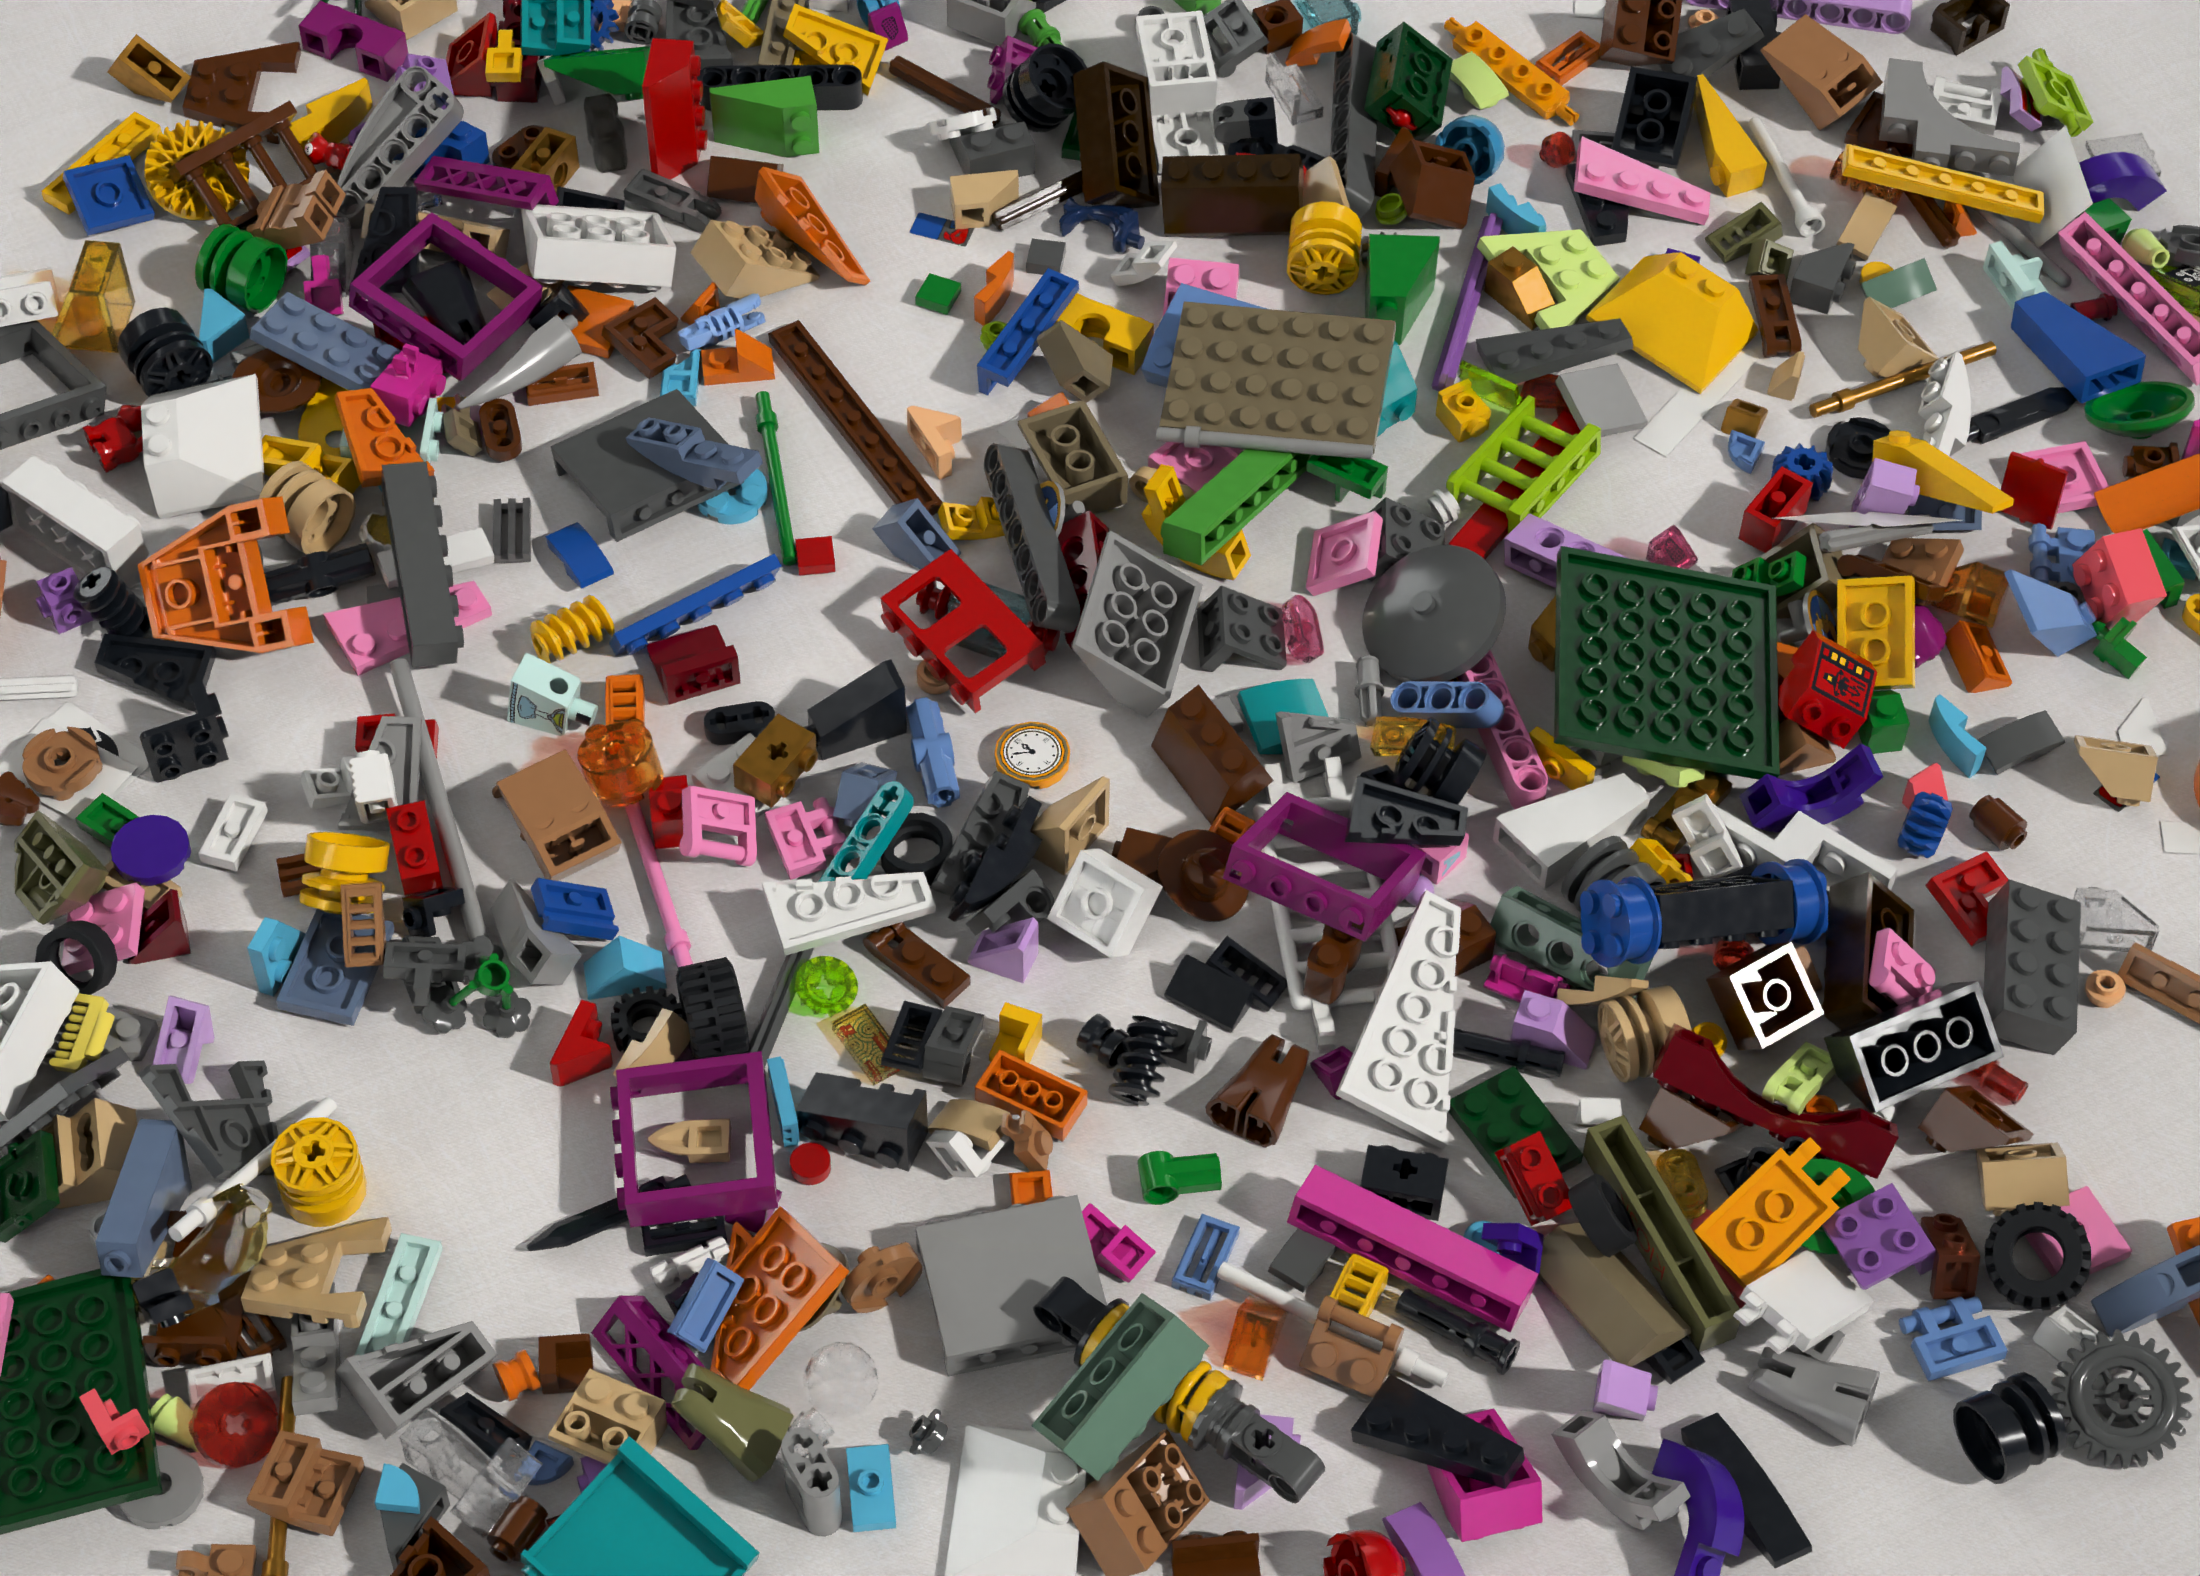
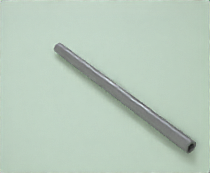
M399 658L390 663V670L404 717H421L420 773L453 887L463 888L465 903L459 905L467 935L471 942L475 937L481 935L489 938L408 661Z

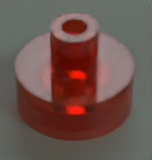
M1556 132L1543 139L1539 156L1549 166L1560 168L1574 160L1575 146L1572 139L1566 133Z
M1720 940L1715 946L1713 963L1719 970H1723L1753 953L1754 949L1745 940Z

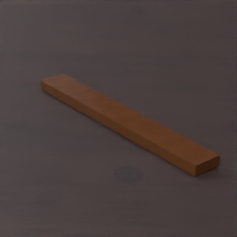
M797 320L768 333L770 344L893 502L899 504L918 498L931 516L937 514L943 502L803 324Z

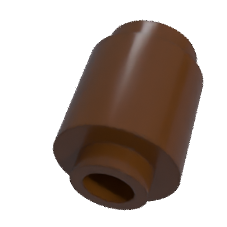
M1991 795L1984 796L1974 805L1969 814V818L1974 821L1973 826L2000 850L2017 848L2027 836V831H2025L2027 821L2000 798L1994 799Z
M519 1496L516 1502H510L487 1536V1541L491 1545L489 1549L491 1554L504 1563L511 1564L512 1561L521 1562L520 1554L524 1549L528 1551L546 1527L545 1519L548 1516L546 1509L535 1500L526 1496Z

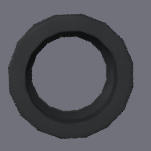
M909 813L881 856V866L885 873L924 872L928 885L931 886L953 846L952 834L949 828L935 816L925 813ZM910 838H925L937 844L940 852L932 860L924 863H909L895 856L894 848L902 841Z
M79 920L67 922L44 935L37 946L35 962L51 961L80 990L79 993L92 995L110 983L116 973L118 959L115 945L108 934L96 924ZM65 939L78 940L91 954L94 972L93 977L87 982L75 980L66 973L61 965L59 949L60 943Z
M1595 1173L1569 1189V1201L1580 1225L1603 1255L1611 1257L1636 1242L1638 1237L1632 1219L1615 1190L1603 1176Z

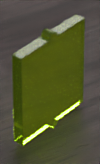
M1462 360L1459 365L1460 375L1458 377L1462 381L1468 378L1472 382L1471 388L1480 398L1509 411L1514 406L1521 404L1523 398L1519 396L1518 385Z

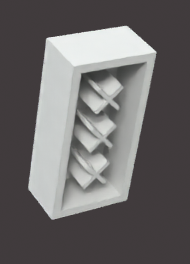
M34 455L1 481L3 489L8 492L11 514L18 531L84 575L100 566H107L114 570L130 589L141 581L137 564L147 559L149 552L143 542L142 527L135 517L130 514L124 515L115 509L106 498H98L89 492L79 480L74 479L72 481L63 475L53 463H45Z

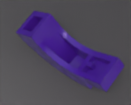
M2112 152L2079 162L2093 203L2108 198H2123L2140 211L2167 192L2153 167L2139 155L2127 152Z
M1860 743L1834 765L1818 775L1807 779L1788 781L1766 774L1739 795L1752 826L1780 833L1798 811L1823 825L1849 814L1864 804L1861 794L1881 780L1883 774L1870 747Z
M1663 1438L1652 1474L1684 1482L1691 1495L1685 1501L1689 1515L1688 1533L1674 1576H1720L1726 1553L1739 1557L1742 1547L1744 1510L1739 1489L1730 1472L1717 1459L1701 1451Z

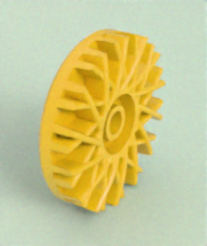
M186 120L185 127L178 122L174 130L169 131V128L166 127L164 134L158 133L155 143L151 141L150 149H147L145 182L151 196L163 209L175 216L189 220L214 219L192 183L188 184L186 180H183L175 185L168 172L174 163L229 134H225V128L221 127V130L217 131L213 129L212 122H208L204 127L203 121H199L198 126H190V121ZM242 148L233 153L235 158L232 160L248 183L250 172L249 160H246V151ZM212 164L204 169L205 174L203 176L228 213L240 203L241 198L222 168H217L215 164Z

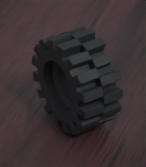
M646 986V993H640L638 987L632 989L633 997L625 993L621 996L622 1004L616 1001L613 1006L614 1013H611L613 1038L619 1052L623 1050L625 1053L631 1040L642 1043L648 1033H641L633 1029V1024L637 1020L644 1017H658L662 1008L675 1012L683 1019L680 1002L677 1003L676 997L672 993L667 997L666 990L659 988L656 994L654 993L653 986Z

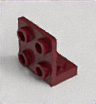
M711 625L647 645V653L669 705L741 683L737 652L734 645L726 647L717 625Z

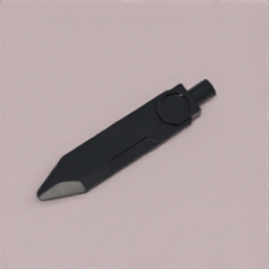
M2050 387L1996 409L1971 417L1967 442L1977 439L1981 444L1987 443L2065 412L2077 399L2066 387Z
M686 1174L670 1181H666L664 1176L641 1184L638 1191L640 1193L691 1186ZM617 1198L554 1223L527 1245L528 1251H537L569 1246L629 1221L627 1211L619 1210Z

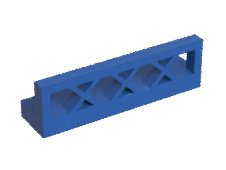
M1050 268L1046 270L977 364L979 392L989 395L997 383L1009 387L1039 346L1037 336L1055 324L1079 291L1078 280Z

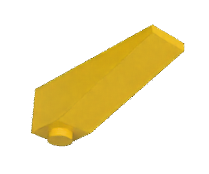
M1704 74L1697 75L1694 107L1713 184L1720 188L1726 198L1762 187L1767 166L1766 160Z
M1890 431L1888 436L1874 440L1872 462L1874 458L1917 469L1915 485L1920 486L1919 495L1992 514L2013 506L2014 499L1925 440L1911 437V433L1907 431Z

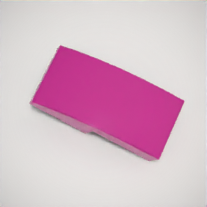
M1089 1203L1082 1211L1096 1264L1129 1283L1156 1251L1128 1226L1124 1225L1122 1229L1117 1227L1093 1204Z

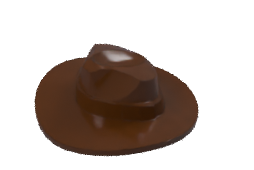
M268 348L242 361L235 369L231 378L256 374L261 413H280L303 406L315 396L322 381V376Z
M1189 830L1172 838L1159 855L1157 872L1165 893L1182 911L1196 919L1207 922L1227 920L1239 912L1247 899L1249 890L1223 879L1232 847L1226 839L1207 830Z

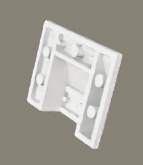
M256 374L151 395L141 405L144 468L160 519L259 499L261 491L265 486L258 378Z
M966 1425L945 1576H1076L1080 1532L1065 1508L1085 1489L1089 1474L1039 1432Z

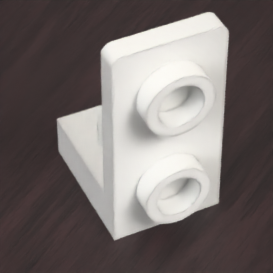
M1011 1115L1015 1120L1020 1118L1019 1115ZM935 1130L926 1140V1143L953 1177L977 1178L990 1168L991 1160L1000 1149L1010 1144L1013 1140L1004 1134L990 1152L974 1145L960 1131Z

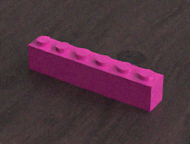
M1314 1165L1296 1193L1287 1223L1325 1240L1350 1254H1358L1386 1267L1390 1274L1510 1333L1527 1305L1539 1275L1521 1264L1505 1258L1317 1165Z

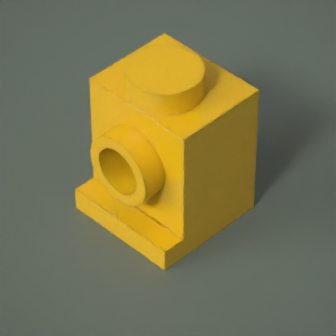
M1468 378L1438 391L1436 416L1459 443L1471 437H1478L1486 430H1489L1491 410L1471 388L1472 382Z

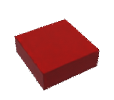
M832 536L795 539L799 575L836 572Z

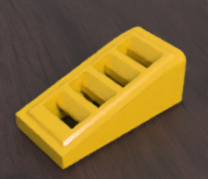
M1352 1253L1330 1297L1338 1300V1305L1341 1302L1369 1318L1387 1285L1389 1270L1378 1263ZM1348 1287L1366 1295V1298L1364 1299L1348 1292Z

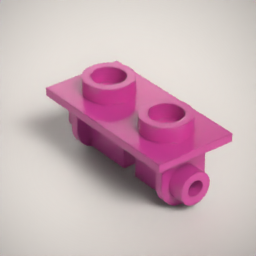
M1503 954L1502 957L1494 955L1489 967L1491 971L1483 985L1484 988L1517 1002H1521L1524 990L1557 999L1558 988L1571 989V985L1562 982V977L1558 976L1555 978L1536 969L1532 970L1524 964L1509 959L1506 954Z

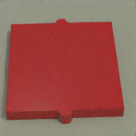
M2011 452L2001 491L2012 497L2014 502L2013 506L2003 509L2001 512L2020 518L2021 523L2026 521L2033 524L2041 523L2051 530L2055 523L2069 471L2044 463L2042 458L2036 460L2016 452Z

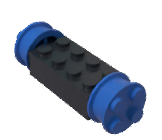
M1801 858L1791 859L1784 865L1774 861L1761 863L1751 875L1648 885L1646 881L1636 876L1625 877L1617 884L1607 879L1597 880L1586 891H1583L1580 896L1582 948L1586 954H1591L1598 964L1611 968L1619 966L1625 960L1633 964L1647 963L1654 957L1658 949L1679 948L1681 941H1689L1690 945L1713 944V938L1722 937V941L1746 940V934L1754 933L1755 937H1758L1765 945L1791 941L1802 945L1811 944L1822 933H1825L1828 928L1827 880L1823 872L1818 871L1813 864Z

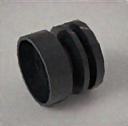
M1048 43L1038 47L1005 80L1002 92L1004 105L1010 116L1016 122L1024 121L1028 130L1033 132H1048L1057 128L1061 122L1076 110L1073 74L1086 69L1087 66L1083 59L1072 49L1061 44Z
M166 307L148 310L130 321L120 334L117 345L119 355L130 372L135 375L136 381L141 385L142 390L148 397L206 383L211 375L213 363L210 353L195 336L193 329L186 319L177 310Z
M1431 717L1406 743L1395 763L1394 774L1389 785L1401 788L1410 778L1412 780L1407 790L1418 793L1422 787L1428 789L1426 796L1458 805L1482 767L1487 751L1466 738L1454 750L1448 748L1453 730L1447 727L1437 740L1433 739L1440 722Z
M2026 1372L2016 1373L2008 1377L2006 1381L1994 1384L1991 1391H1980L1958 1402L1953 1410V1423L1956 1434L1966 1456L1976 1470L1985 1479L1994 1484H2002L2026 1472L2030 1465H2040L2047 1458L2060 1455L2067 1447V1431L2056 1402L2047 1389L2034 1376Z

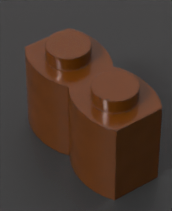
M1352 922L1353 927L1363 930L1364 922L1361 925ZM1325 924L1322 940L1313 946L1308 956L1303 994L1328 1005L1335 1002L1343 992L1346 975L1354 969L1359 961L1363 941Z

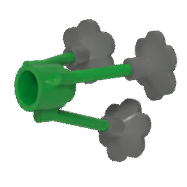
M484 935L475 937L472 942H462L460 945H467L465 976H467L469 984L457 994L448 985H442L436 990L431 989L430 1005L422 1008V1019L426 1023L433 1024L435 1030L441 1034L448 1033L452 1028L460 1029L466 1022L464 1011L467 1008L465 998L478 990L483 995L491 996L484 1003L486 1013L483 1017V1024L487 1029L496 1030L497 1034L502 1038H510L516 1031L523 1032L528 1029L530 1025L528 1015L531 1012V1004L525 998H518L516 992L513 991V987L508 984L510 971L507 965L502 962L504 957L502 948L498 945H492L491 940Z

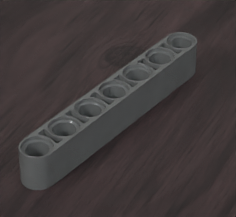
M1350 32L1343 51L1335 52L1330 156L1336 160L1350 209L1361 218L1369 211L1374 200L1377 120L1373 119L1364 108L1376 47Z
M993 443L987 448L985 453L984 472L1032 622L1036 627L1071 633L1079 623L1080 604L1030 453L1025 449Z

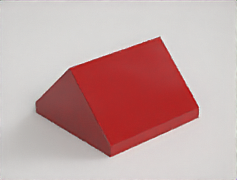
M491 12L448 46L446 62L455 96L492 97L493 87L490 86V82L486 81L485 75L487 48H494L495 44H498L496 16Z

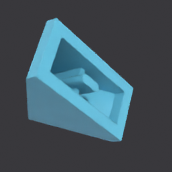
M204 289L199 340L210 353L212 363H215L249 339V332L245 314L213 289Z
M622 936L615 938L583 963L588 1000L619 996L625 993L633 994L632 989L638 987L640 992H646V986H653V990L667 988L662 952Z

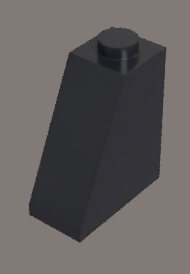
M891 659L880 663L807 710L808 726L804 728L816 734V748L822 761L907 733L905 686Z

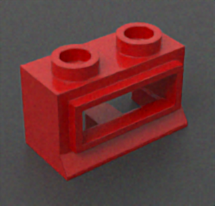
M1540 1131L1494 1152L1531 1226L1547 1221L1572 1208L1568 1196L1569 1188Z

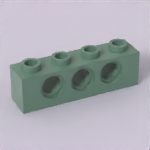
M1515 886L1502 894L1490 923L1496 931L1495 940L1500 948L1510 952H1518L1530 958V962L1534 966L1560 974L1568 984L1576 988H1586L1594 991L1595 976L1644 980L1653 960L1652 958L1644 964H1633L1625 960L1617 967L1607 968L1608 975L1601 973L1597 967V962L1591 954H1586L1582 948L1581 919L1519 886ZM1529 924L1537 929L1539 939L1531 935L1528 928ZM1563 942L1572 948L1573 957L1565 953L1562 946Z

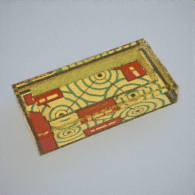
M866 1004L831 1022L833 1032L873 1086L902 1071L881 1065V1059L890 1036Z

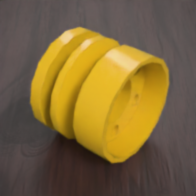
M1324 201L1307 204L1296 211L1291 219L1287 259V274L1291 282L1304 291L1321 295L1340 293L1354 284L1359 273L1362 223L1355 212L1349 207L1336 202Z
M313 832L307 834L304 861L321 868V871L302 875V883L313 888L300 890V903L324 912L342 915L341 884L380 882L368 877V874L387 870L389 843L381 839L349 833ZM382 882V892H384L385 885ZM373 896L351 897V904L373 903ZM368 912V913H352V915H357V914H369V913H374V912Z
M325 1117L306 1118L291 1124L278 1136L271 1149V1167L286 1212L291 1217L305 1225L325 1227L347 1220L360 1208L366 1196L367 1180L361 1163L358 1145L352 1132L339 1121Z

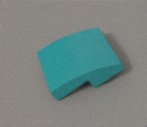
M521 0L520 48L522 55H564L590 49L591 0Z
M1292 679L1266 683L1239 691L1237 695L1238 702L1259 754L1283 755L1275 713L1282 711L1329 717L1314 679Z

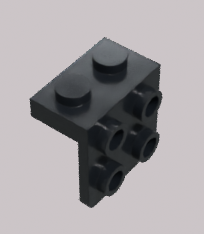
M202 680L187 685L196 714L140 734V740L155 782L173 780L183 774L212 767L229 759L223 739L229 737L222 716H218L222 714L215 692L207 694Z

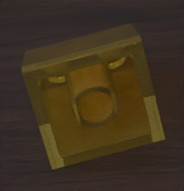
M85 240L51 333L67 349L119 353L117 348L119 337L129 323L135 304L120 243Z

